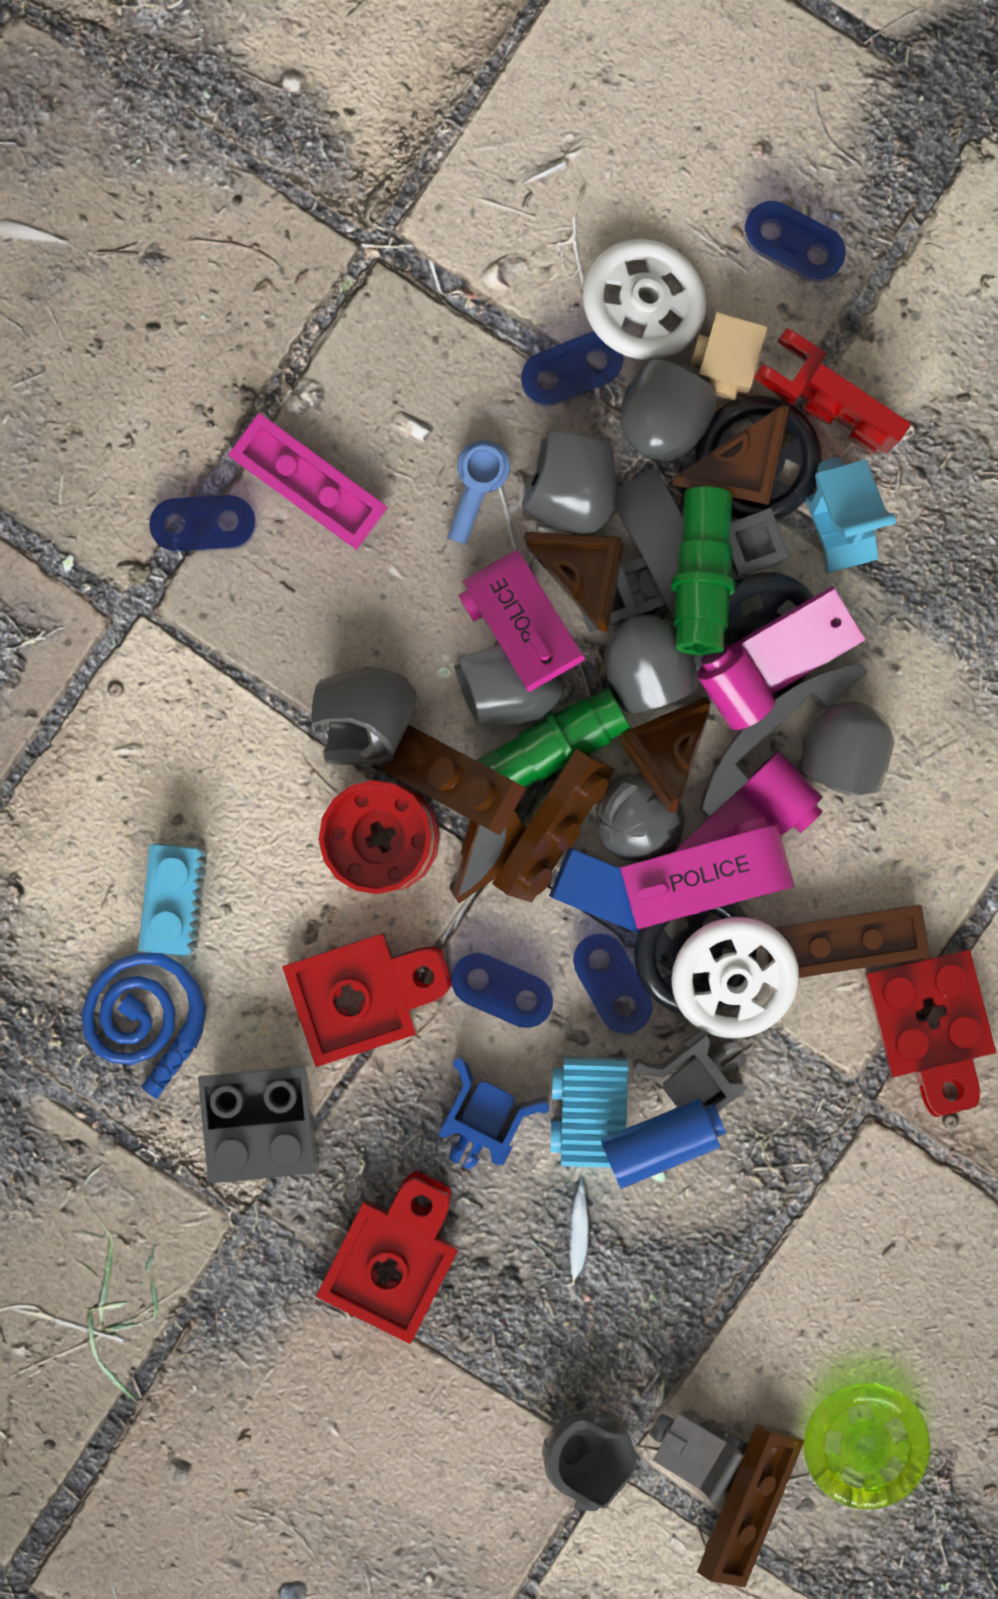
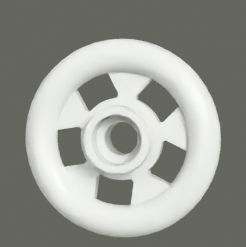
M630 239L607 248L591 264L583 286L584 310L594 332L610 348L630 358L660 360L673 356L684 350L694 341L704 323L707 303L705 288L700 275L691 262L679 251L655 240ZM644 260L648 273L642 272L630 276L628 275L625 263ZM670 273L675 276L683 289L682 292L675 296L671 295L669 287L661 279ZM605 284L619 285L621 287L618 296L619 305L605 303ZM639 291L649 293L654 298V303L643 302L639 297ZM669 310H672L682 319L678 327L671 333L659 324ZM625 317L634 324L645 325L646 328L642 338L635 337L621 329Z
M745 917L720 919L697 930L681 947L672 970V991L682 1014L700 1030L722 1038L749 1037L773 1026L790 1008L795 998L799 981V968L795 953L783 935L766 923ZM731 939L736 951L727 953L715 960L709 948L719 942ZM760 945L767 949L774 959L764 968H760L756 960L749 956ZM709 972L708 980L711 990L695 993L693 973ZM734 974L745 976L744 983L737 987L729 986L727 981ZM765 982L774 987L775 991L766 1004L761 1005L752 999L758 994L762 983ZM722 1001L730 1005H740L737 1017L715 1014L718 1002Z

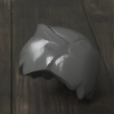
M628 772L617 776L609 782L606 794L596 805L597 816L595 825L601 842L612 854L621 859L642 862L673 852L681 841V835L685 828V817L681 802L677 811L669 813L641 773L631 774Z

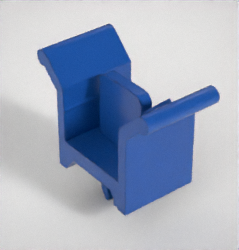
M458 1054L454 1057L453 1067L458 1070L463 1084L439 1129L438 1135L443 1138L456 1132L461 1135L456 1146L452 1145L450 1149L449 1159L458 1164L469 1141L473 1143L462 1165L466 1169L471 1170L478 1164L480 1160L478 1155L483 1146L490 1149L492 1163L497 1166L499 1164L503 1166L513 1148L510 1142L523 1117L538 1112L547 1113L550 1109L549 1101L547 1098L542 1097L519 1104L507 1130L501 1138L498 1134L514 1105V1096L487 1081H481L477 1085L462 1117L456 1115L474 1079L468 1062L465 1061L463 1055Z

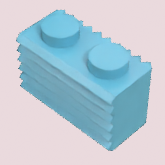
M161 843L149 845L138 951L186 956L197 949L193 942L199 938L195 931L200 928L196 920L201 917L197 910L202 907L198 900L203 897L199 889L204 884L200 879L206 875L202 871V868L207 865L202 858L208 854L204 848Z
M564 1055L563 1068H553L552 1100H562L561 1121H551L550 1153H560L561 1166L611 1168L600 1139L626 1129L627 1057Z

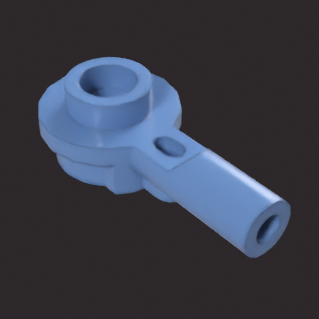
M480 440L472 442L464 448L459 456L457 469L460 479L466 486L448 532V539L467 545L485 493L497 490L509 476L510 463L508 455L501 446L493 441Z

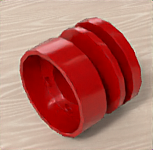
M371 780L351 785L333 798L322 816L318 840L323 861L337 880L355 891L382 894L409 888L427 875L438 857L441 832L436 813L422 795L406 785ZM378 824H381L383 828H394L396 836L389 840L392 848L389 851L384 846H374L371 839L378 835L376 827Z

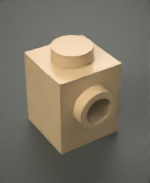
M716 312L709 336L698 335L690 365L700 367L697 376L714 388L717 397L735 400L737 393L747 396L752 386L768 326Z

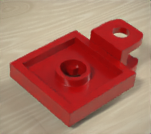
M788 328L784 330L777 342L787 351L805 362L793 381H790L765 364L760 366L754 375V379L791 405L794 404L799 396L808 401L804 408L811 415L831 425L833 420H836L851 430L848 438L853 443L871 454H875L878 449L887 454L901 441L911 423L823 365L821 362L827 355L825 351Z
M385 932L282 966L315 1067L416 1035L418 1031L410 1009L440 999L453 984L443 951L440 948L434 946L421 947L393 957ZM426 966L433 971L434 980L432 983H423L419 980L417 976L419 967ZM351 985L354 991H362L365 1000L359 1003L360 1012L357 1014H351L347 1007L338 1008L336 1004V999L343 995L342 986Z
M966 950L866 974L865 977L890 1077L895 1078L915 1073L923 1104L928 1113L933 1117L945 1116L976 1107L980 1100V1086L973 1059L993 1055L997 1052L971 951ZM932 999L935 1006H943L945 1010V1016L939 1018V1027L936 1029H930L927 1021L918 1022L916 1018V1012L924 1008L923 1000ZM946 1082L952 1083L958 1090V1096L955 1101H950L943 1095L942 1089Z
M415 1170L401 1183L388 1211L364 1199L316 1297L411 1345L459 1246L437 1236L448 1212L451 1200L450 1186L419 1170ZM423 1195L428 1197L432 1204L422 1207L415 1202L414 1198ZM388 1258L397 1261L396 1269L403 1273L399 1281L391 1278L386 1285L381 1284L377 1281L379 1272L372 1267L377 1261L385 1263Z

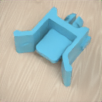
M833 457L821 462L818 467V473L815 474L816 493L808 496L806 503L824 549L826 572L829 574L878 560L874 530L895 524L896 518L893 513H890L884 507L867 459L845 464L840 457Z

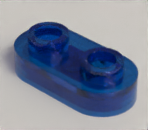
M778 201L760 203L752 209L744 225V237L749 248L757 255L807 281H827L837 274L844 263L846 250L840 235L833 229ZM765 223L775 224L779 228L780 236L774 240L764 238L761 234V226ZM814 247L822 249L826 254V262L820 265L811 263L807 256L808 250Z
M594 331L586 333L533 355L525 363L522 370L521 385L523 392L536 405L542 407L557 406L613 382L621 372L624 355L610 348ZM592 352H600L606 357L607 364L600 370H594L588 366L586 362L587 356ZM552 372L558 379L557 385L550 390L541 388L537 382L541 373Z
M233 495L167 499L155 507L149 521L150 533L155 542L165 550L175 553L239 549L251 541L257 527L256 515L251 506L242 498ZM226 512H233L238 517V525L232 531H224L219 526L220 517ZM173 515H180L185 520V527L178 534L169 533L166 527L168 519Z
M594 933L584 937L574 950L573 966L603 1022L610 1029L618 1033L626 1034L640 1030L650 1019L652 1001L650 995L641 984L638 974L624 948L617 939L605 933ZM602 949L608 953L609 963L605 968L595 969L590 965L589 956L594 950ZM621 996H629L634 1000L635 1008L628 1015H620L615 1010L616 1000Z
M482 952L465 955L456 963L453 969L451 983L454 993L461 1001L522 1028L540 1025L551 1013L553 996L550 987L542 978ZM474 969H482L488 975V983L482 988H474L468 982V974ZM529 990L536 995L537 1001L533 1008L524 1010L517 1005L516 997L521 991Z

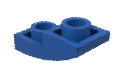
M570 847L567 850L549 896L638 933L639 929L637 930L621 868Z

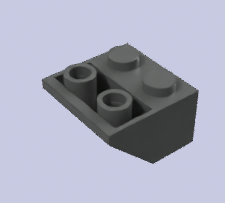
M306 1066L198 1076L208 1184L316 1173L319 1167L314 1110Z

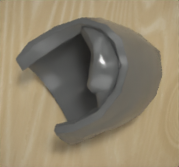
M649 359L626 389L622 402L620 426L630 446L645 459L673 461L687 454L706 433L715 415L717 394L709 383L696 374L667 361Z
M549 430L548 438L541 440L536 473L527 479L523 487L525 498L522 501V510L571 534H596L609 521L615 508L616 479L613 446L587 436Z
M653 615L629 616L614 629L606 644L604 654L606 678L615 699L627 713H639L662 707L680 700L697 690V671L693 655L680 652L675 648L677 629L670 621Z
M497 639L493 647L462 656L460 664L454 666L465 701L474 720L480 727L501 724L516 725L539 720L555 708L565 693L564 682L560 675L528 693ZM552 660L546 661L545 664H549Z
M363 667L319 680L313 695L311 723L313 726L329 722L328 740L324 749V760L326 763L365 765L393 761L417 701L416 691L406 677L383 668Z
M852 701L831 705L808 728L803 741V755L799 763V771L804 776H810L833 791L845 795H864L880 791L884 777L889 769L894 746L893 734L886 719L874 707L864 702Z

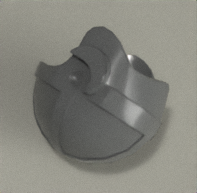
M602 1410L600 1416L583 1412L573 1413L559 1422L544 1439L541 1453L546 1476L558 1491L576 1500L575 1508L585 1511H597L599 1508L608 1507L630 1480L636 1469V1456L630 1435L618 1423L619 1417L611 1412Z

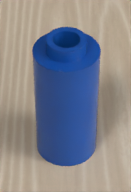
M698 1098L604 1137L600 1141L620 1189H623L721 1148L717 1137L725 1135L726 1131L715 1105L712 1104L704 1108L701 1099Z

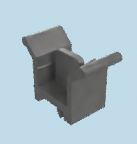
M699 1030L687 1039L684 1047L660 1065L644 1063L641 1059L633 1061V1067L638 1074L663 1078L693 1054L695 1055L694 1059L663 1082L664 1091L677 1107L698 1098L701 1099L703 1104L722 1090L720 1095L704 1105L705 1108L714 1104L719 1112L748 1090L740 1079H726L724 1077L736 1067L738 1069L741 1068L746 1062L747 1057L741 1050L721 1066L719 1065L721 1061L739 1048L733 1039L725 1041L721 1044L722 1048L709 1057L707 1053L711 1041L702 1030Z
M689 1409L686 1416L679 1413L675 1421L669 1416L660 1415L649 1434L656 1442L662 1443L653 1461L700 1489L708 1499L715 1503H718L724 1491L728 1493L748 1443L733 1436Z

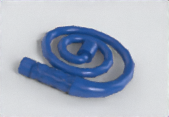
M137 952L116 959L93 982L88 990L81 1013L83 1031L86 1040L95 1054L110 1063L134 1065L152 1058L168 1043L175 1026L174 1005L169 993L158 981L142 976L122 978L109 988L101 1001L99 1021L106 1036L118 1044H137L147 1036L152 1027L150 1013L145 1010L147 1005L129 993L117 1008L118 1011L133 1022L137 1019L140 1021L138 1029L132 1033H123L115 1028L111 1019L113 1005L117 998L126 990L139 987L151 991L159 999L164 1012L163 1026L157 1038L148 1047L133 1053L114 1052L103 1045L95 1032L94 1010L99 994L110 979L122 969L141 964L158 965L174 974L187 993L189 1010L186 1022L177 1034L178 1037L157 1063L158 1066L152 1070L151 1075L141 1085L145 1092L158 1099L166 1088L165 1086L170 1083L171 1078L182 1067L184 1060L186 1061L193 1052V1048L197 1049L203 1034L206 1005L200 985L182 964L162 953Z

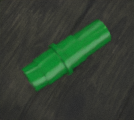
M701 486L685 491L682 543L679 544L677 575L672 577L671 589L676 593L674 625L677 627L675 648L686 654L715 655L724 650L725 629L728 627L729 596L735 593L736 581L731 578L732 547L730 546L733 494L723 488Z
M608 687L590 698L586 696L555 714L553 711H550L545 715L546 719L516 735L517 738L478 758L476 761L526 787L539 779L542 781L564 769L576 748L592 754L612 743V739L630 730L631 726Z

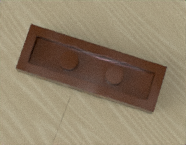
M409 724L393 761L386 762L382 769L384 772L498 835H501L526 789L517 782Z
M576 748L492 884L508 896L532 903L536 896L542 893L552 879V870L564 851L576 842L580 834L582 822L593 805H596L606 794L609 786L608 781L616 769L602 759Z
M920 904L773 927L783 935L792 947L798 962L799 978L930 958L923 910ZM765 949L767 963L769 964L774 959L771 956V954L767 951V949Z
M756 1424L751 1439L746 1445L745 1454L732 1486L726 1495L724 1506L711 1538L706 1544L705 1553L697 1570L698 1574L711 1582L746 1587L805 1440L789 1431Z

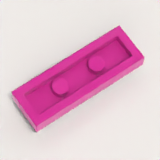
M261 413L257 414L228 454L229 458L356 551H358L388 510L386 505Z

